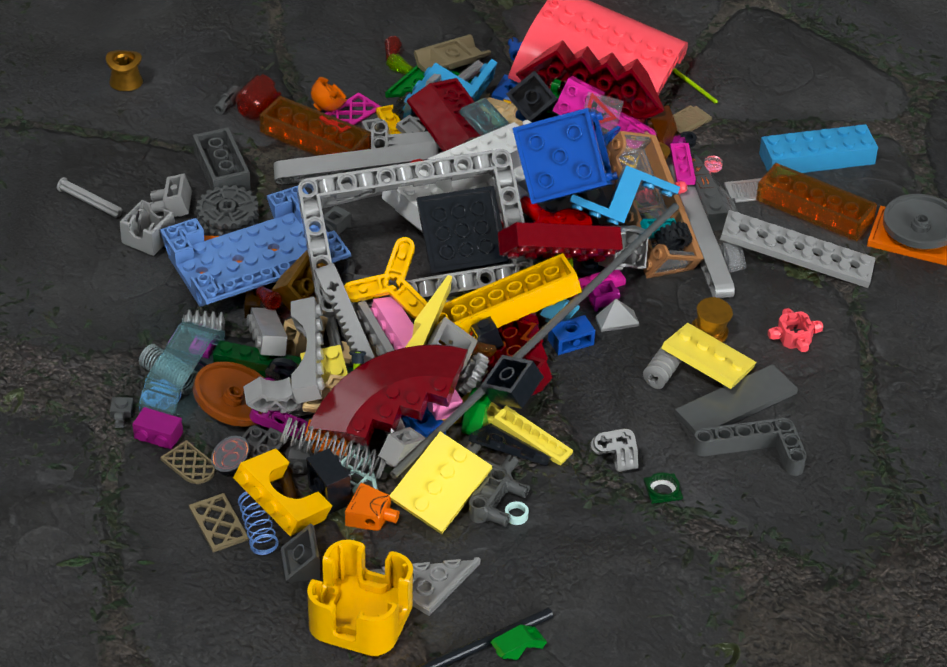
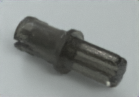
M406 92L397 99L392 109L393 113L400 115L403 112L404 100L412 92Z

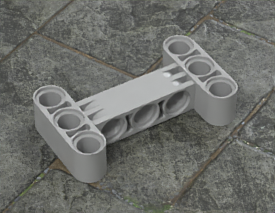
M377 119L371 125V149L382 145L390 147L422 142H436L428 131L391 134L386 121L383 119ZM438 145V151L442 153L443 151Z

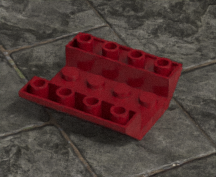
M457 78L429 83L407 100L409 106L443 152L495 130Z

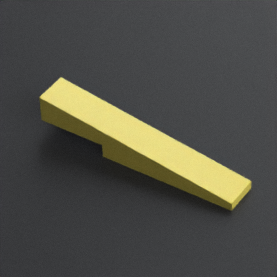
M448 275L415 319L413 337L405 347L427 344L449 296L452 276Z
M470 393L461 398L463 403L468 399ZM490 403L487 409L488 424L491 423L545 453L551 457V461L560 466L572 455L573 450L507 405L502 409L495 403Z

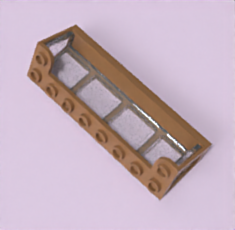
M619 131L606 146L612 172H617L618 178L622 168L627 165L675 185L656 135ZM615 180V184L612 185L613 190H614V188H615L616 183H617L618 180ZM640 182L625 220L626 225L641 227L640 222L642 219H657L673 203H676L679 209L670 218H675L676 223L679 221L687 223L693 238L689 246H684L685 248L678 249L679 251H668L666 245L657 244L655 238H649L646 269H643L646 278L694 270L704 258L679 193L672 195V197H667L660 194V190L657 188L650 190L642 187V182Z

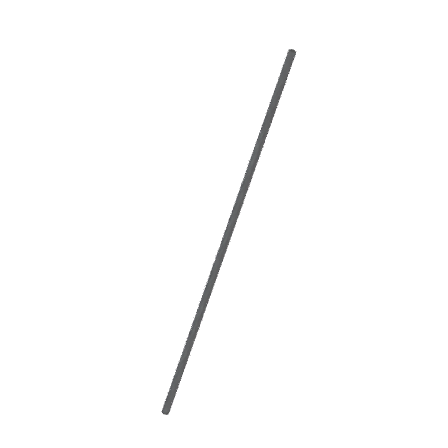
M673 203L582 289L581 293H578L512 357L522 359L679 209L678 204ZM481 386L390 472L392 478L396 479L427 449L439 432L444 433L485 394Z

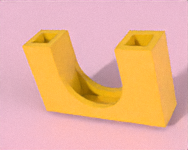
M276 448L241 462L233 478L289 536L302 531L310 523L316 525L325 521L332 505L319 491L301 499H293L280 494L273 488L270 482L282 478L290 463Z

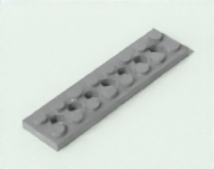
M728 211L720 240L866 288L869 287L875 257L739 212Z

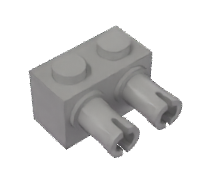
M185 173L167 177L164 189L151 191L152 202L149 203H151V209L154 213L163 212V209L174 212V217L189 214L192 189Z

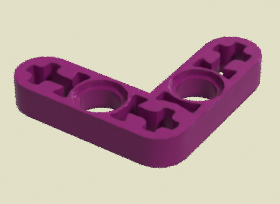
M264 378L266 380L275 381L271 378ZM251 408L249 414L250 419L254 423L269 429L271 427L281 433L284 431L288 418H292L287 434L294 421L297 420L294 438L302 424L305 423L304 438L308 426L307 421L288 413H280V410H268L267 413L262 412L261 415L258 414L257 410ZM275 419H279L284 423H278L275 421ZM294 427L289 435L291 437L293 435ZM301 430V432H300V434H299V436H298L297 439H300L301 434H302V430Z

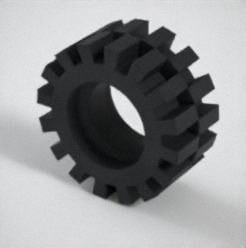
M681 221L676 224L675 222H672L671 225L667 224L665 228L661 227L655 234L657 244L666 245L669 253L679 251L678 249H684V246H689L693 239L687 223H681Z

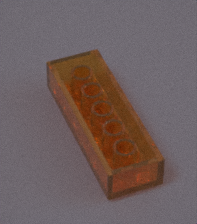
M279 96L259 115L261 133L318 156L371 149L370 131L282 96Z
M775 163L758 182L756 200L857 242L875 218L877 203L778 163Z

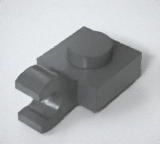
M112 397L110 417H114V420H116L115 428H124L125 418L132 417L133 398Z

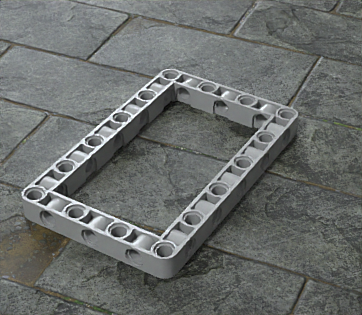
M496 149L302 180L298 185L297 197L317 304H321L323 316L333 317L335 313L333 309L324 307L323 303L326 300L314 272L317 269V264L323 263L328 265L332 263L321 199L332 197L338 199L357 196L364 192L374 191L376 193L396 190L398 187L409 185L415 187L435 184L437 181L448 179L454 181L474 178L475 175L489 173L492 177L494 176L499 214H502L503 229L516 222L525 223L510 153L504 149ZM502 158L505 164H498L496 159ZM464 164L467 169L460 170L457 165ZM426 170L429 175L422 176L419 171ZM388 176L390 181L383 182L380 177ZM347 181L351 184V187L344 188L341 183ZM308 187L311 188L313 192L311 194H305L302 191V189ZM509 195L512 197L513 201L507 202L504 200L503 196ZM316 225L320 230L312 232L309 227ZM520 256L519 258L511 259V264L406 280V282L426 301H429L445 278L450 275L452 276V283L448 297L462 296L517 273L519 270L533 266V260ZM486 276L490 282L487 284L482 283L480 277ZM396 282L389 283V286L394 285L395 287H397V290H399L398 286L396 285ZM386 295V296L377 297V298H373V299L385 298V297H391V296H390V295ZM358 302L351 303L354 311H357ZM366 302V303L368 304L369 308H371V307H372V302H370V303Z

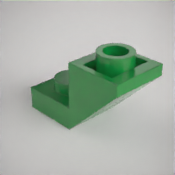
M476 387L473 388L472 391H471V393H470V395H469V397H470L478 388H476ZM486 394L464 413L461 433L470 435L472 432L488 424L487 409L491 401Z
M521 624L491 641L499 657L518 660L526 647L543 649L547 643L536 627Z

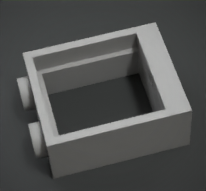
M444 317L433 330L426 345H442L439 343V340H441L448 346L468 349L463 370L467 366L478 340Z

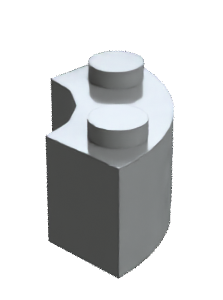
M258 377L243 387L246 405L254 410L267 413L268 410H280V413H286L303 407V403L297 404L291 390L290 377L279 381H270Z

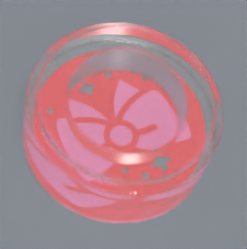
M708 156L704 160V165L710 172H719L722 169L723 161L718 156Z

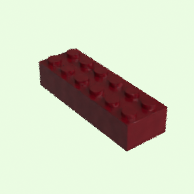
M516 222L498 232L500 256H507L508 259L525 256V259L542 257L543 260H547L563 253L567 260L577 258V261L594 259L595 262H602L607 257H613L616 255L615 253L623 250L621 227Z

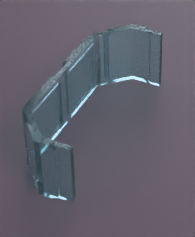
M192 321L181 322L168 341L163 353L158 357L147 375L144 389L141 393L139 411L141 412L143 407L176 416L175 412L183 386L210 343L218 345L220 340L225 341V331Z

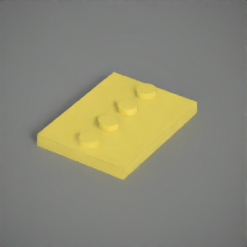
M686 323L669 337L661 348L730 389L753 370L756 364L754 360L689 323Z
M439 432L390 494L391 501L440 534H443L470 499L473 492L477 490L490 473L492 465L442 432Z

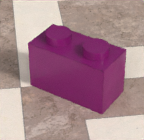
M143 407L133 422L134 438L160 447L173 449L183 434L182 418Z

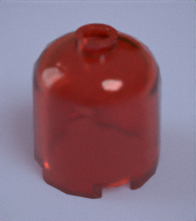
M264 74L254 76L236 95L235 100L239 113L250 119H258L281 102L282 96L281 92H277L274 88L275 82Z

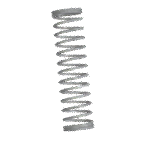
M288 418L279 441L280 443L284 444L287 441L294 427L290 443L291 447L295 444L302 430L298 446L299 450L302 448L309 433L306 453L311 449L317 435L318 439L314 454L318 453L325 438L323 451L326 450L329 432L325 433L318 447L321 429L316 432L310 444L313 433V426H311L302 442L306 424H302L294 439L298 421H294L287 434L292 422V418ZM336 434L333 436V438L331 439V441H330V443H329V445H328V447H327V449L330 448V446H331V444H332V442H333V440H334V444H333V448H332V453L334 452V448H335V444H336V440H337V435H336ZM343 437L340 440L334 452V455L336 454L339 446L342 443L339 454V458L342 461L350 445L345 467H348L355 451L358 448L356 459L353 466V470H356L366 450L361 473L364 472L370 458L373 455V460L369 471V476H371L380 459V456H378L374 464L376 450L374 449L371 452L366 462L368 454V446H366L358 459L361 446L360 443H358L350 457L353 444L351 440L342 454L345 442V438ZM381 458L376 479H380L386 465L383 458Z

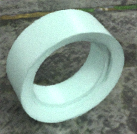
M518 501L509 503L505 508V513H509L514 508L524 511V514L519 517L511 515L509 523L513 525L525 523L528 520L529 514L527 505Z

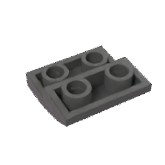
M255 425L250 426L242 436L252 447L251 458L275 448L279 451L284 445L282 442H279L282 433L271 427L266 431Z

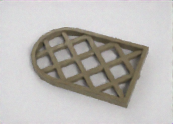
M187 440L160 457L162 462L190 483L201 484L214 477L215 468L212 465V460ZM176 453H184L183 457H176ZM186 453H194V457H186ZM175 460H183V464L175 465ZM186 460L193 461V465H185ZM196 461H204V464L196 465ZM185 468H193L192 473H184ZM195 468H203V473H195ZM206 468H213L212 473H205ZM194 476H202V479L196 480Z

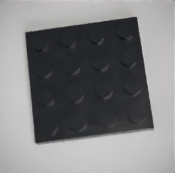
M494 186L417 197V207L431 275L509 262L507 256H500L498 232L503 230Z

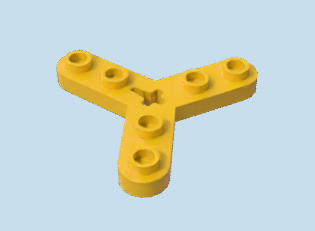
M402 237L396 241L385 274L350 281L344 285L351 303L390 295L412 318L416 319L428 302L405 281L415 252L414 242L410 238ZM389 280H396V285L398 286L399 290H397V287H395L394 285L389 286Z

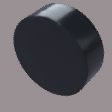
M685 131L679 134L681 137H685L686 143H689V148L696 145L697 136L693 132Z

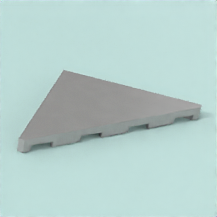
M475 557L474 560L466 561L455 559L444 560L443 563L430 564V562L412 564L413 607L430 616L481 564V559ZM385 566L381 567V569L369 571L385 575Z

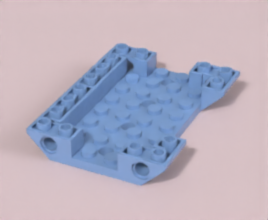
M298 186L267 195L274 219L204 241V229L196 218L160 229L168 257L199 307L278 281L281 275L307 250L297 197ZM303 188L302 191H303L305 194H308V192L305 190V188ZM316 225L309 227L312 232L320 230ZM326 230L332 263L351 257L350 251L335 230L330 232Z

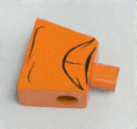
M360 483L345 510V526L379 531L385 521L396 524L400 511L391 509V497L388 494Z

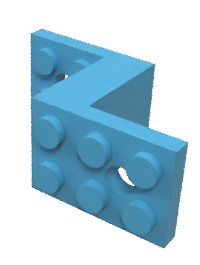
M491 59L488 64L484 63L480 69V75L478 77L475 76L471 83L466 82L435 62L432 67L429 66L426 69L425 77L422 81H417L414 86V92L406 96L403 107V119L408 115H415L407 100L424 88L426 81L433 74H441V81L457 78L476 103L494 79L497 62Z
M626 165L622 168L607 208L573 194L570 196L568 203L571 204L573 209L579 211L583 209L588 210V215L598 219L603 216L607 218L606 222L617 226L619 223L623 224L625 222L640 182H642V187L650 190L657 188L660 190V194L667 197L677 195L680 187Z

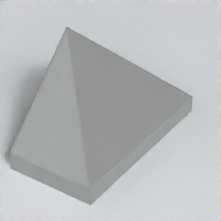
M617 299L597 314L595 318L601 332L639 326L634 310Z

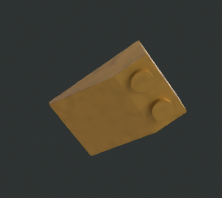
M307 250L281 275L272 288V291L290 311L291 301L315 297L316 299ZM319 263L316 265L317 268L326 266L323 263Z

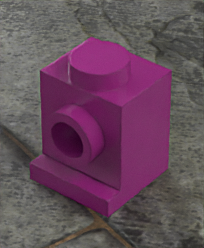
M612 280L601 282L589 294L588 299L594 312L598 311V308L607 307L615 299H620L619 289L615 287Z

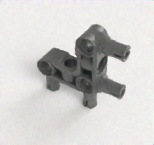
M469 441L466 449L476 455L480 451L481 445ZM508 455L501 466L486 461L492 465V470L480 484L479 489L473 492L469 500V519L472 522L492 521L506 527L510 521L511 514L496 509L501 499L508 492L521 496L524 499L528 495L530 486L513 480L511 473L519 461L516 457L512 458V455Z

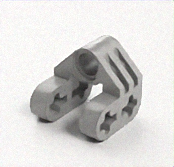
M620 429L602 432L591 440L590 449L593 453L597 455L611 453L617 472L638 469V449L635 435L631 430ZM621 437V439H625L626 442H625V443H623V441L617 442L616 440ZM598 441L602 443L607 442V444L602 447V445H598Z

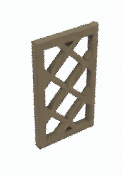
M225 493L189 505V509L212 552L249 540ZM223 500L226 506L223 508L214 504ZM200 507L207 508L204 515L198 514L196 509ZM211 510L221 512L218 519L208 517ZM226 514H229L234 519V522L229 523L222 520ZM205 521L215 524L212 531L206 529L204 526ZM220 525L230 528L227 535L216 532ZM234 530H239L242 536L237 538L231 535ZM216 537L224 541L215 545L212 538Z

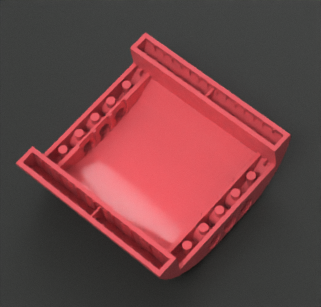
M547 0L530 26L515 57L508 78L520 83L521 80L516 73L547 49L563 40L573 54L588 46L598 60L612 52L622 66L638 59L648 72L659 95L676 64H681L688 49V42L589 0ZM647 118L637 120L642 122L643 124H646Z

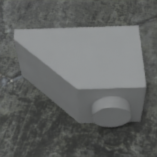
M411 427L390 433L378 456L383 458L386 464L396 467L426 438Z

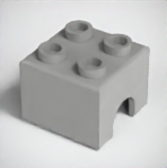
M141 200L120 221L122 243L154 256L164 246L160 229L175 225L174 212L163 209L164 216H158L152 211L151 203Z
M635 225L615 226L621 227L623 250L615 253L616 255L613 257H607L605 261L598 262V264L607 267L646 229ZM649 238L615 270H622L623 267L646 269Z

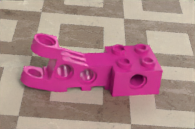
M571 76L568 78L552 111L563 115L588 107L591 93L601 101L605 92ZM602 102L617 117L615 120L600 123L602 127L610 131L616 126H620V131L644 134L647 131L649 134L656 135L655 131L649 126ZM597 103V110L605 113L606 111ZM607 113V115L603 116V119L611 116ZM625 136L627 144L631 146L639 145L644 139Z

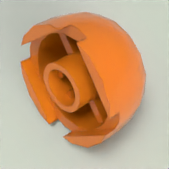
M319 77L311 89L314 107L319 111L333 112L338 110L347 101L345 99L346 95L335 84H328V79Z

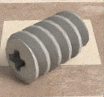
M188 309L187 314L183 315L182 334H186L188 331L190 335H194L196 331L197 335L201 336L204 332L206 336H210L212 332L214 337H217L219 333L223 337L225 330L223 312H220L219 316L216 317L215 312L212 311L211 316L208 317L207 311H204L203 315L200 316L199 310H196L195 315H192L191 310Z
M660 347L643 371L644 380L655 389L663 388L672 376V373L675 372L682 360L661 349L662 347Z

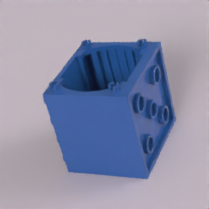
M585 108L512 128L531 204L545 203L568 197L572 194L576 195L615 184V180H618L617 172H612L599 121L603 120L602 112L597 113L596 109Z

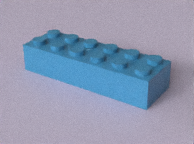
M865 124L761 137L759 155L769 176L774 177L872 165L876 162L878 146Z

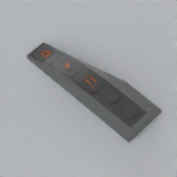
M691 155L696 178L695 188L713 231L723 230L728 211L738 212L736 205L697 155Z

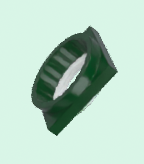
M661 472L643 479L651 504L683 499L679 481L674 473ZM664 484L672 489V493L663 495L656 493L653 489L657 485Z

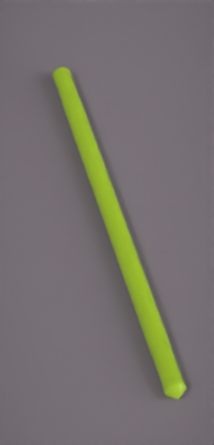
M676 68L673 69V72L676 75H678L680 78H682L684 81H686L688 84L694 87L697 91H699L713 103H718L717 99H715L708 92H706L704 89H702L700 86H698L696 83H694L692 80H690L688 77L682 74L679 70H677Z

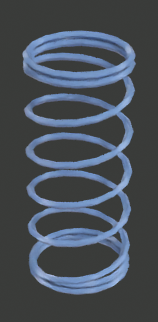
M245 491L239 496L238 505L240 506L242 519L245 522L247 537L250 539V548L257 555L269 554L279 544L275 536L276 531L272 529L273 522L269 520L271 516L269 515L268 519L257 520L252 524L247 522L250 517H258L267 512L259 510L250 515L245 514L246 510H255L261 507L257 502L247 507L242 506L243 502L250 497V495L245 497L240 503L242 497L248 494ZM263 512L262 514L252 516L255 513ZM267 521L271 523L270 528H262L256 532L250 531L252 526L262 525ZM268 529L267 531L257 533L261 530ZM269 530H272L274 532V535L263 534L268 532ZM255 534H262L257 536L254 540L252 539ZM271 537L266 541H257L261 538ZM271 539L276 540L275 546L267 550H258L253 547L255 542L265 543Z

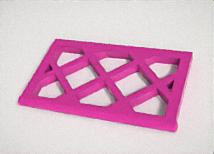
M358 92L347 99L341 108L333 112L324 113L320 116V119L343 133L375 113L376 108L381 106ZM359 98V99H361L363 102H353V101H355V100H357V99ZM344 107H350V110H341V109L344 108ZM352 107H363V110H352ZM366 107H374L372 110H366ZM336 115V119H329L328 117ZM339 115H350V119H339ZM352 115H362L357 119H352ZM339 123H349L344 127L339 125Z

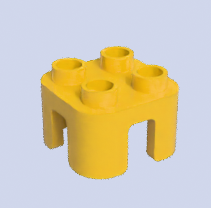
M354 540L335 542L326 550L323 557V582L312 579L308 585L309 630L317 640L369 656L385 654L396 644L412 610V563L406 556L390 551L385 559V575L379 574L366 568L365 545Z

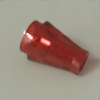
M389 36L384 42L386 60L388 62H395L402 43L398 37Z
M264 286L257 289L256 295L260 298L266 309L275 310L280 307L282 299L278 292L267 289Z

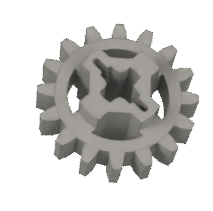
M479 352L477 355H474L468 361L467 366L461 371L455 390L466 395L473 388H478L488 372L487 364L489 363V358Z

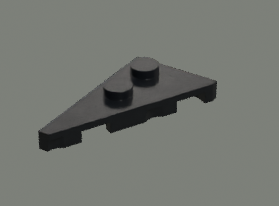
M491 423L472 432L469 437L470 442L545 466L549 464L551 459L550 456Z

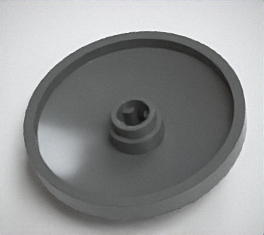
M908 194L897 197L884 210L883 226L893 239L909 247L935 249L946 246L947 202L926 194Z

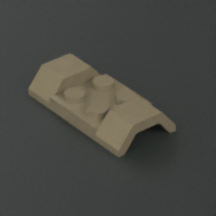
M471 34L414 51L417 66L424 73L435 62L450 70L485 59L491 55L490 50L481 52L475 47Z

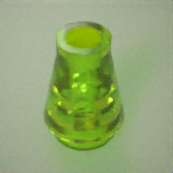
M392 53L386 62L389 69L405 75L413 69V66L399 54Z

